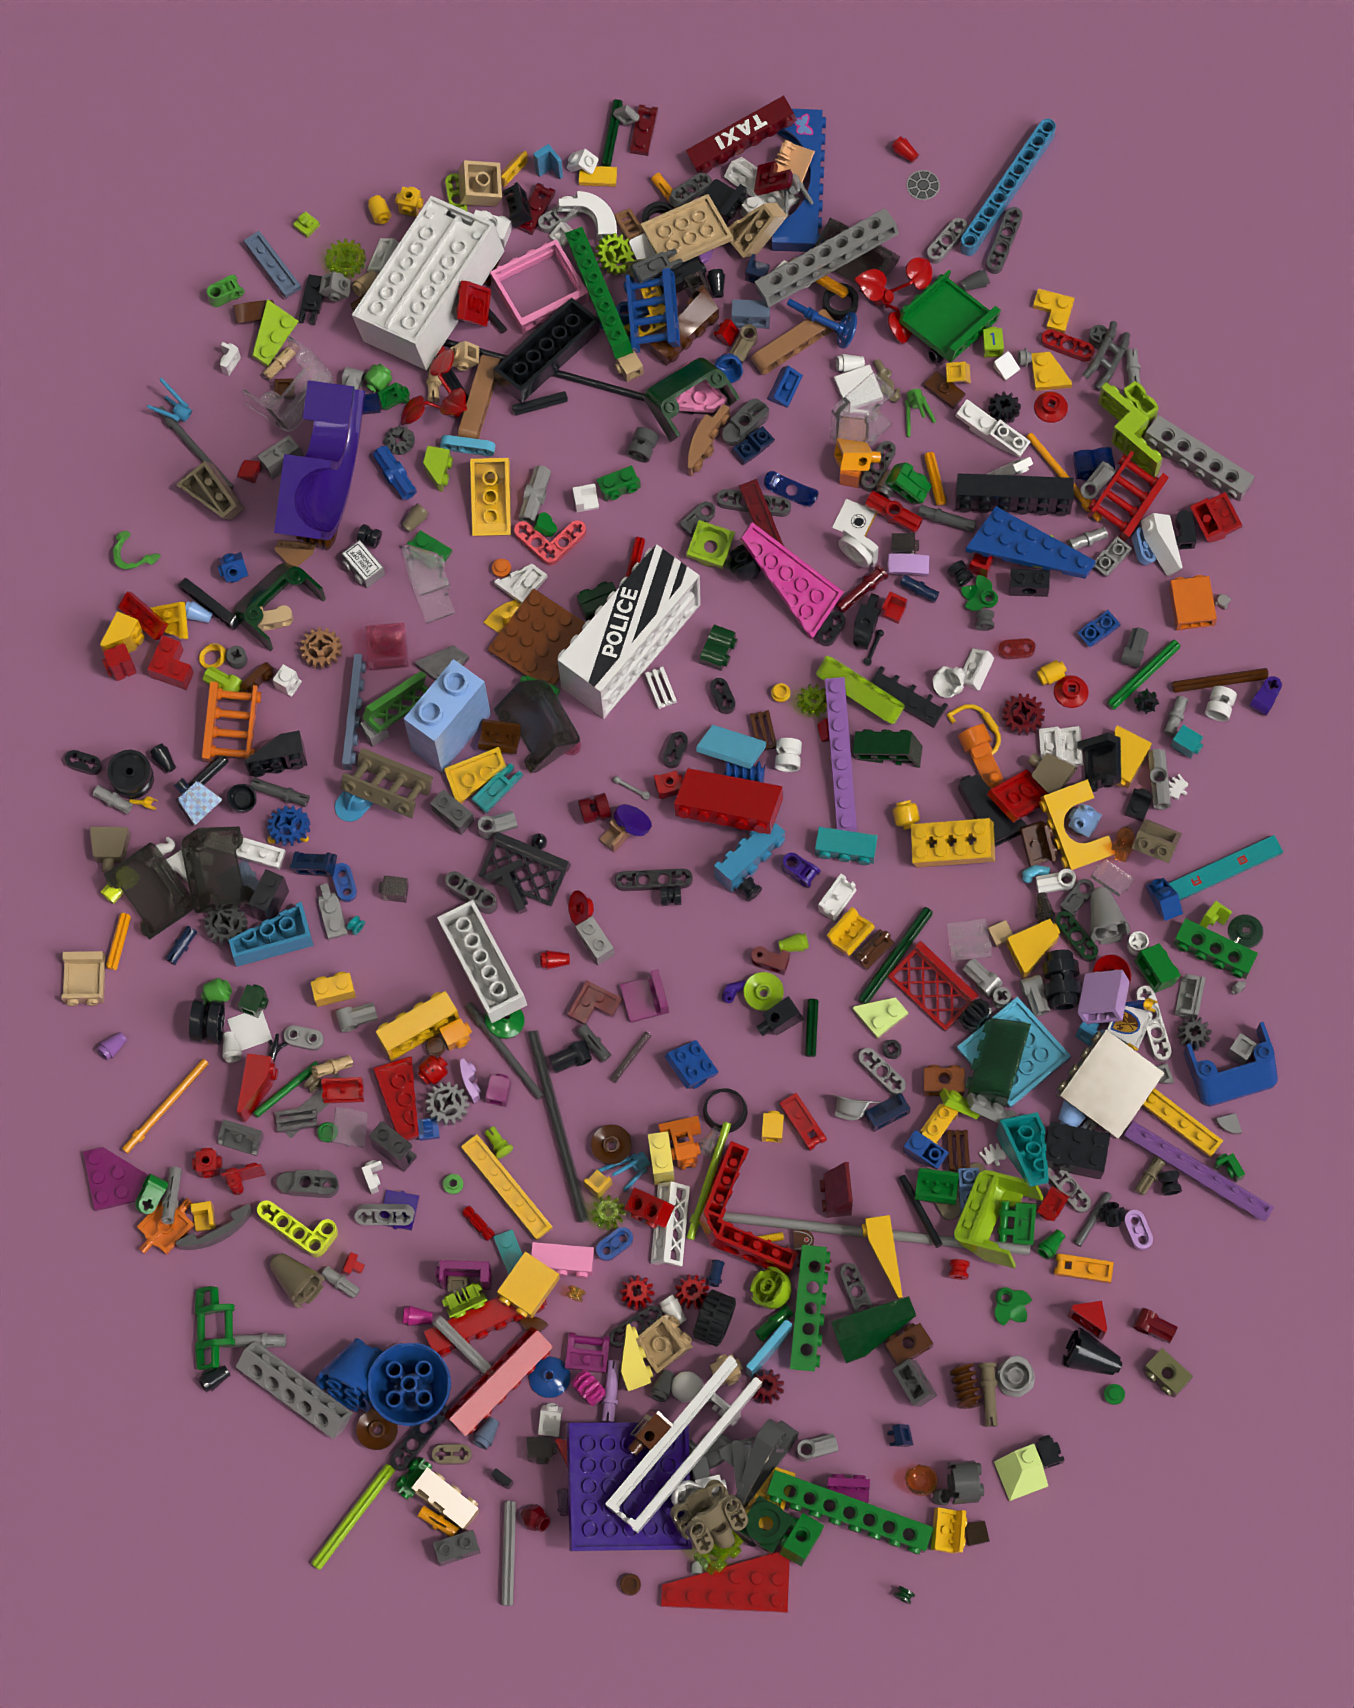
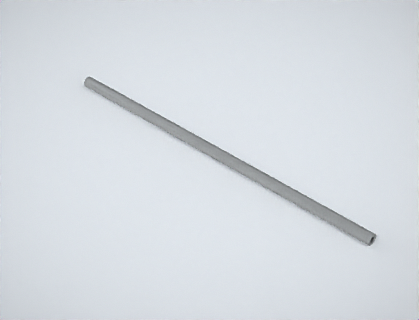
M725 1212L723 1217L724 1221L730 1223L863 1237L862 1227L733 1212ZM892 1230L894 1241L934 1245L928 1234ZM938 1235L943 1243L942 1246L965 1248L957 1242L955 1237ZM993 1241L998 1244L999 1248L1009 1250L1011 1254L1029 1255L1030 1245Z

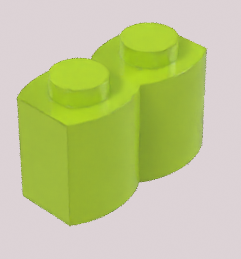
M1134 381L1124 388L1123 396L1129 398L1139 410L1141 409L1146 412L1149 418L1148 424L1157 418L1158 405L1153 398L1146 395L1143 386Z

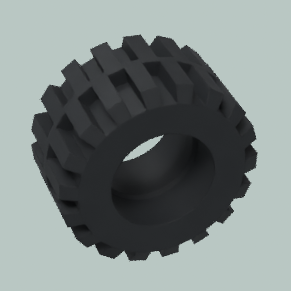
M712 1289L707 1294L693 1330L694 1338L716 1347L720 1345L731 1322L736 1299Z

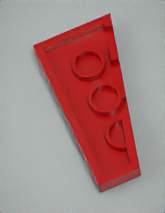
M412 1056L373 1068L394 1130L407 1141L418 1138L419 1131Z

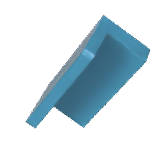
M549 144L533 153L535 172L539 177L552 169L559 179L563 178L562 160Z

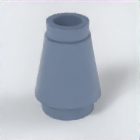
M489 1417L474 1434L473 1443L487 1450L489 1446H492L500 1423L496 1419Z

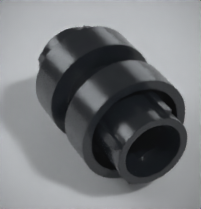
M1070 950L1051 951L1046 956V962L1042 964L1043 977L1050 980V983L1045 985L1046 999L1051 1001V1007L1055 1010L1073 1009L1077 1007L1078 998L1081 997L1082 992L1081 982L1074 980V977L1080 974L1079 962L1073 958V953Z

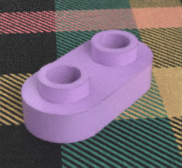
M1138 1210L1129 1211L1124 1218V1224L1131 1242L1136 1249L1141 1251L1147 1250L1152 1245L1153 1236L1145 1216ZM1131 1219H1136L1138 1224L1133 1225ZM1140 1237H1143L1146 1240L1144 1244H1141L1138 1241Z

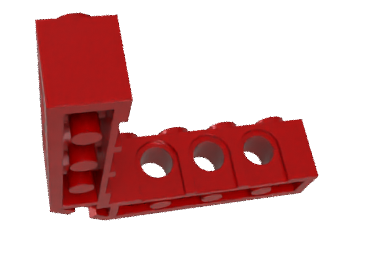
M730 1141L725 1149L698 1220L711 1246L765 1269H768L767 1267L770 1266L776 1267L788 1275L792 1270L798 1251L788 1247L783 1248L772 1243V1240H764L753 1235V1232H745L734 1227V1224L723 1220L726 1212L725 1206L733 1193L732 1188L740 1175L738 1172L749 1151V1148Z

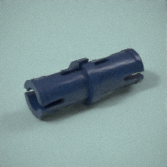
M906 574L900 583V586L914 592V595H920L935 603L940 593L925 585V582H919Z
M187 926L180 938L174 941L175 945L165 959L169 963L171 961V964L176 965L183 952H187L189 949L188 945L198 932Z

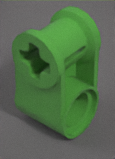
M229 275L207 288L208 301L213 307H220L240 298L245 293L244 289L239 286L236 275Z

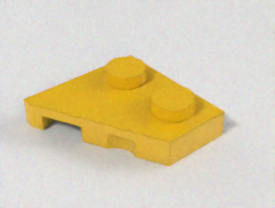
M1051 352L1031 353L1035 391L1072 388L1071 380Z
M185 602L151 607L158 616L169 624L165 633L175 635L180 639H188Z

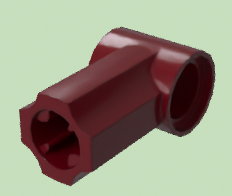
M1147 1308L1141 1309L1133 1325L1139 1332L1147 1335L1151 1334L1169 1344L1178 1328L1168 1321L1159 1318L1158 1314Z

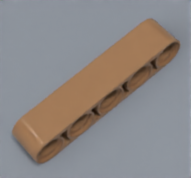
M826 309L819 311V315L834 321ZM806 319L757 351L751 357V361L760 373L765 375L832 332L833 329L816 321L812 322Z
M487 355L481 356L466 404L467 411H464L460 423L459 437L479 439L496 384L493 369L501 362L500 358Z

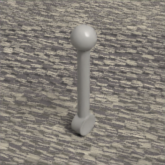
M619 776L614 777V783H620L623 786L631 789L632 791L642 795V798L644 800H648L650 798L649 792H642L641 790L622 781Z

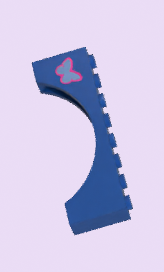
M792 109L797 121L792 126L779 130L777 134L793 144L815 151L808 168L810 173L808 194L814 203L811 205L805 197L798 209L783 221L772 235V251L808 252L810 249L821 244L822 234H818V228L822 229V217H819V212L823 210V200H819V195H823V184L820 183V178H824V167L820 166L821 161L824 162L825 150H821V145H825V134L822 133V128H826V117H822L823 110Z

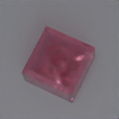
M404 622L365 626L367 657L370 670L409 667L407 634Z

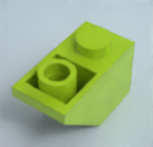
M427 446L423 461L424 470L438 491L443 492L444 485H448L449 474L447 473L448 469L452 468L453 457H451L449 449Z

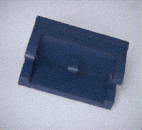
M295 851L290 869L298 875L334 876L337 855L330 852L326 854H304Z
M899 1093L879 1105L866 1110L864 1114L875 1132L910 1114L911 1108L902 1093Z

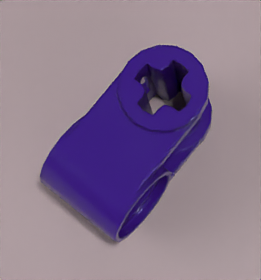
M1275 676L1268 677L1249 706L1267 716L1281 690V680Z
M790 852L783 858V871L806 888H810L811 881L821 872L817 866L806 861L796 853ZM792 860L795 861L797 865L795 867H789L786 864V862Z

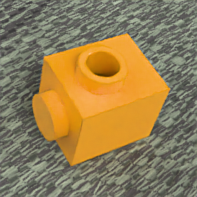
M461 1018L439 1028L449 1051L456 1047L458 1049L462 1048L471 1040L469 1034L472 1031L468 1023H463Z

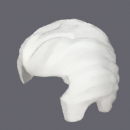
M948 666L939 668L932 680L936 693L944 698L960 694L964 688L965 672L962 668H950Z

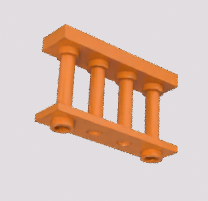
M210 681L202 751L203 762H212V757L216 755L239 757L246 760L255 753V749H252L256 710L257 703H261L262 692H259L257 686L253 685L252 693L225 691L220 688L218 682ZM222 698L252 701L251 711L222 710L218 707V700H222ZM220 717L249 720L248 731L219 729L216 726V719H220ZM221 736L247 739L246 750L216 748L213 745L214 738Z

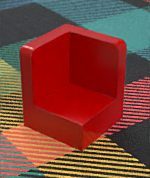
M975 553L973 560L970 561L969 570L976 576L982 575L987 578L994 556L985 557Z
M889 592L881 608V617L899 624L907 608V599Z

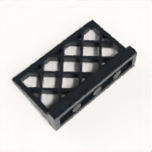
M497 831L479 877L486 879L485 872L489 866L496 864L498 869L500 868L499 862L509 859L511 863V857L519 854L523 856L524 865L530 874L529 877L519 880L517 873H515L520 883V889L518 888L520 894L524 893L529 898L552 906L566 872L569 871L570 862ZM497 846L504 848L507 856L496 860L494 852ZM535 862L540 863L543 871L532 875L529 865ZM552 870L561 872L558 880L550 883L547 872ZM545 874L548 884L537 888L534 878ZM504 879L496 882V884L507 888ZM532 879L535 889L528 892L524 891L521 883ZM550 887L552 894L549 901L541 898L539 890Z

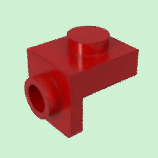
M1052 1186L1038 1207L1037 1212L1045 1220L1054 1222L1070 1196Z

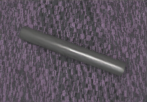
M1105 1192L1074 1241L1075 1245L1082 1246L1100 1216V1208H1104V1204L1108 1203L1112 1195Z

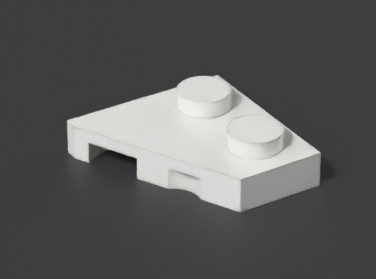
M530 564L520 571L510 573V576L495 580L494 584L522 604L533 588L537 590L548 576L538 567Z

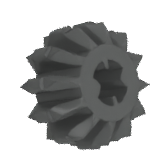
M1193 1016L1190 1017V1021L1184 1019L1183 1025L1178 1027L1180 1033L1177 1034V1038L1182 1039L1180 1044L1191 1043L1195 1051L1199 1050V1046L1205 1048L1206 1042L1211 1040L1208 1035L1212 1032L1211 1029H1206L1208 1022L1201 1024V1017L1197 1021H1195ZM1193 1031L1197 1032L1195 1037L1191 1035Z

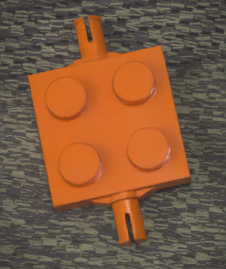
M186 1198L175 1210L174 1223L164 1224L161 1220L163 1213L161 1201L155 1211L148 1214L137 1226L147 1239L140 1246L139 1250L145 1254L152 1246H155L167 1255L177 1245L176 1241L184 1238L195 1226L185 1214V1211L193 1203Z

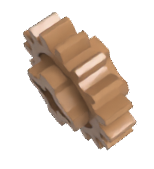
M318 627L317 632L311 629V635L304 634L306 640L300 641L302 645L300 652L303 653L301 655L302 659H307V665L313 663L314 669L318 665L321 666V669H324V665L327 664L329 667H332V661L338 662L336 656L340 657L342 655L339 650L343 649L340 644V637H336L335 631L329 633V628L322 631L321 627Z

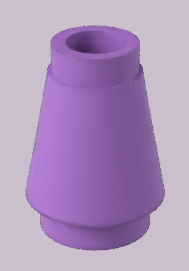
M118 1032L99 1043L97 1051L105 1060L112 1059L127 1039L121 1032Z

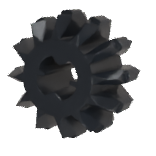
M1003 391L1002 395L996 393L995 397L990 399L991 405L988 406V411L991 412L990 416L996 418L997 421L1003 420L1007 424V420H1010L1013 423L1015 417H1018L1020 414L1021 404L1018 403V397L1013 398L1012 392L1006 395V392Z
M981 998L975 999L962 1012L959 1020L962 1026L972 1033L990 1019L993 1011L986 1001Z

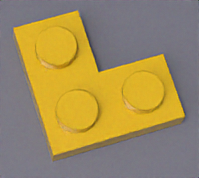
M1038 289L1033 308L1050 313L1046 330L1052 329L1065 334L1075 298Z

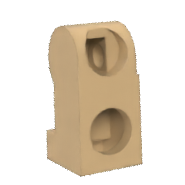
M281 605L277 609L264 611L263 606L260 607L264 617L258 627L262 631L287 627L293 622L292 611L286 605Z

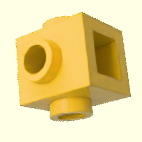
M402 186L401 192L397 193L395 203L398 204L400 214L417 217L419 210L423 207L424 198L421 197V191L417 188Z

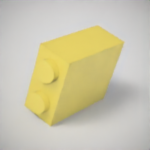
M668 1131L648 1134L654 1184L675 1182Z

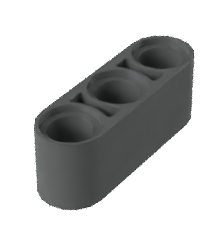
M457 871L449 872L446 875L445 882L450 893L466 903L473 900L478 910L485 914H492L496 911L497 900L492 892ZM454 879L460 881L456 886L450 885V882ZM469 890L476 891V894L473 896H469L466 893ZM485 900L493 901L490 906L483 905Z

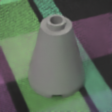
M1097 887L1091 893L1090 937L1093 942L1095 940L1100 941V944L1118 942L1123 939L1122 936L1125 933L1127 936L1130 933L1129 924L1111 891L1105 887Z

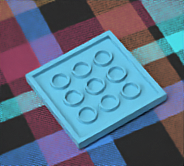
M1018 997L957 1046V1050L1009 1108L1013 1107L1071 1058V1055Z

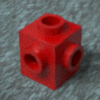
M202 1148L201 1151L195 1152L196 1158H192V1166L199 1177L213 1178L220 1175L219 1168H222V1157L218 1155L216 1150H213V1148Z

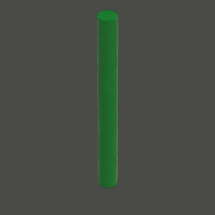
M317 1061L313 1062L255 1109L253 1113L256 1117H260L312 1074V1066L319 1065Z

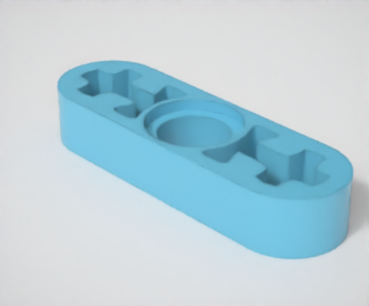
M443 435L440 441V448L482 456H493L496 447L495 443L488 440Z

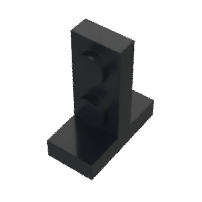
M521 858L485 874V878L490 885L504 879L520 914L528 911L526 908L528 901L524 893L520 895L518 890L520 883L517 877H512V875L526 869Z

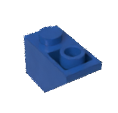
M1164 878L1155 879L1145 885L1157 913L1164 921L1183 914L1178 893Z
M916 1130L903 1148V1152L917 1162L937 1170L949 1154L948 1151Z

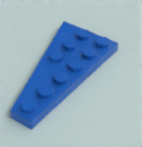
M997 506L965 550L967 553L976 552L983 554L982 556L999 557L1003 561L1025 566L1043 567V570L1061 571L1062 574L1086 579L1096 564V561Z

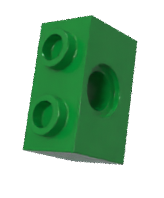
M802 1513L799 1519L795 1517L790 1526L792 1532L789 1536L785 1534L780 1543V1546H782L780 1555L802 1567L825 1525ZM796 1536H802L805 1541H798Z

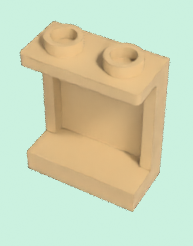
M103 951L63 952L62 960L65 964L63 994H61L62 1001L68 1006H77L78 1003L96 1006L98 1003H104L106 956Z

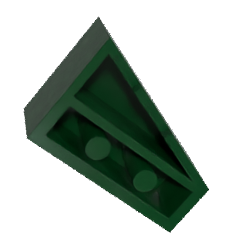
M864 729L855 732L853 754L859 761L883 763V760L896 761L895 765L902 766V762L913 763L915 768H920L923 746L909 730L892 732L891 730L883 729L881 732H874L870 729Z

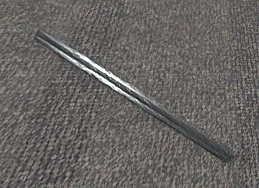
M538 1030L529 1031V1040H531V1047H533L532 1051L542 1082L562 1162L565 1165L564 1169L566 1170V1177H568L567 1180L571 1189L577 1217L580 1223L590 1221L588 1220L589 1215H586L588 1214L586 1213L587 1208H584L586 1207L585 1203H583L585 1201H582L584 1200L583 1196H581L583 1193L579 1189L581 1188L580 1184H578L579 1182H577L579 1179L576 1177L578 1175L575 1172L576 1167L573 1165L574 1160H571L573 1159L572 1153H569L571 1150L568 1148L570 1147L568 1146V1141H566L568 1138L564 1134L566 1131L562 1127L564 1126L563 1122H561L563 1120H560L562 1117L559 1115L561 1114L560 1110H558L559 1108H557L559 1105L555 1101L557 1098L553 1094L555 1093L554 1089H552L554 1087H551L553 1086L552 1082H550L552 1079L548 1075L550 1074L548 1068H546L548 1067L547 1061H544L546 1058L542 1049V1042H540V1035H538Z

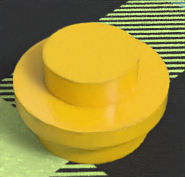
M778 683L773 686L771 696L776 702H785L790 698L791 691L786 684Z

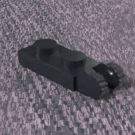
M308 275L299 314V323H304L306 313L311 312L310 324H316L324 295L319 293L322 276Z

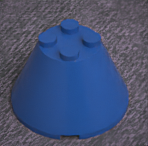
M400 1343L386 1349L377 1357L369 1371L368 1395L373 1407L384 1419L397 1425L415 1426L431 1420L443 1409L450 1395L451 1377L445 1361L435 1350L420 1343Z

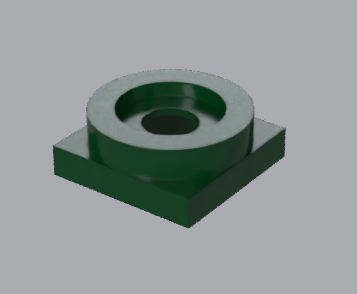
M759 1495L747 1513L748 1524L744 1529L736 1532L772 1555L795 1518L784 1512L777 1504L769 1502ZM764 1516L770 1517L773 1521V1527L768 1531H764L759 1527V1520Z

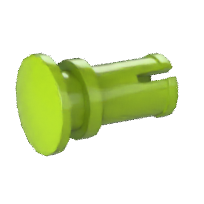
M495 1126L491 1127L490 1130L494 1135L492 1136L489 1130H486L485 1136L494 1146L493 1150L497 1152L496 1158H504L512 1152L513 1145H508L507 1140L501 1137Z

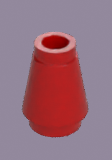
M902 136L891 146L894 149V153L911 163L919 156L910 142Z
M545 950V952L540 953L541 968L548 970L570 965L569 953Z

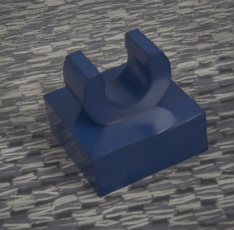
M909 1425L892 1426L893 1430L887 1432V1435H894L895 1441L889 1443L890 1446L909 1447L914 1445Z

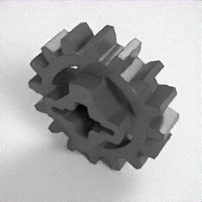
M221 904L220 909L214 906V912L208 911L209 918L204 919L207 937H212L213 943L219 940L221 946H223L224 942H227L230 946L229 939L248 930L245 912H240L239 906L233 909L232 904H229L228 907Z

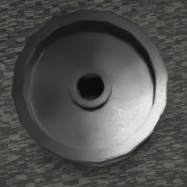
M131 749L123 750L115 754L109 762L107 768L108 778L116 793L123 798H140L146 795L152 788L154 772L146 756L141 752Z
M195 998L192 1003L189 1019L190 1042L202 1043L206 1036L209 1044L219 1045L222 1040L225 1024L224 1001L212 1000L208 1007L206 999Z

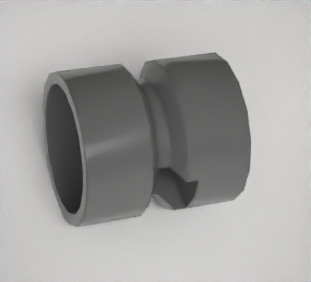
M637 427L632 437L633 441L630 442L626 451L627 455L636 461L648 463L653 453L652 449L655 448L659 436L648 428Z

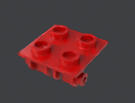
M257 1163L247 1164L245 1168L241 1169L230 1168L225 1170V1173H221L226 1185H229L235 1195L243 1193L242 1181L266 1175L262 1165H257Z

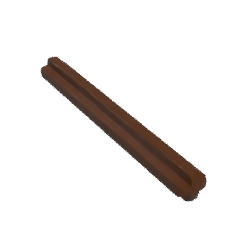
M1267 668L1179 680L1172 682V690L1174 693L1214 686L1267 679L1269 674Z

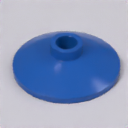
M546 1357L544 1360H540L535 1365V1370L529 1374V1382L532 1389L539 1396L545 1398H554L561 1395L570 1383V1372L565 1369V1363L556 1357ZM550 1372L553 1374V1378L546 1379L545 1375Z

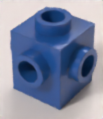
M241 552L236 554L228 553L219 558L221 565L217 566L220 577H225L226 583L237 582L241 578L248 576Z

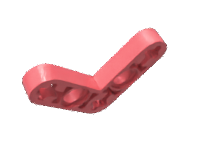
M525 521L518 522L515 525L514 531L516 538L543 563L551 566L562 559L585 537L586 526L582 521H573L551 542ZM581 527L580 533L578 531L574 533V528L578 529ZM521 528L524 530L525 528H527L526 531L530 537L528 538L527 535L523 532L520 534L519 529ZM539 539L542 541V545L536 548L531 545V542ZM561 539L569 541L566 547H561L558 543ZM545 547H546V551H547L549 554L554 553V554H553V555H554V558H553V559H552L551 557H549V558L547 559V554H546V552L544 551Z

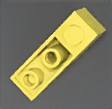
M626 1324L620 1368L628 1392L652 1383L650 1378L653 1377L650 1366H645L643 1358H646L642 1346L638 1347L636 1339L639 1338L635 1326L631 1327L630 1324Z

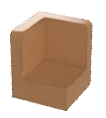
M613 818L609 822L610 828L600 838V841L615 852L630 834L625 831V827L618 826Z

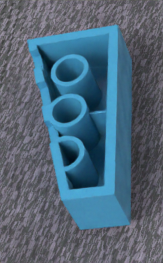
M774 823L771 834L751 831L749 834L750 838H743L738 843L735 852L730 850L725 855L722 863L718 861L714 865V878L731 893L738 889L747 876L754 875L759 868L758 865L762 861L766 862L771 857V852L776 847H781L785 842V831L778 824Z
M302 901L295 904V907L280 912V915L261 922L262 924L254 929L250 928L229 939L236 967L314 946Z

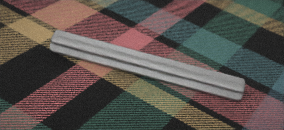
M505 1501L503 1606L513 1605L515 1501Z

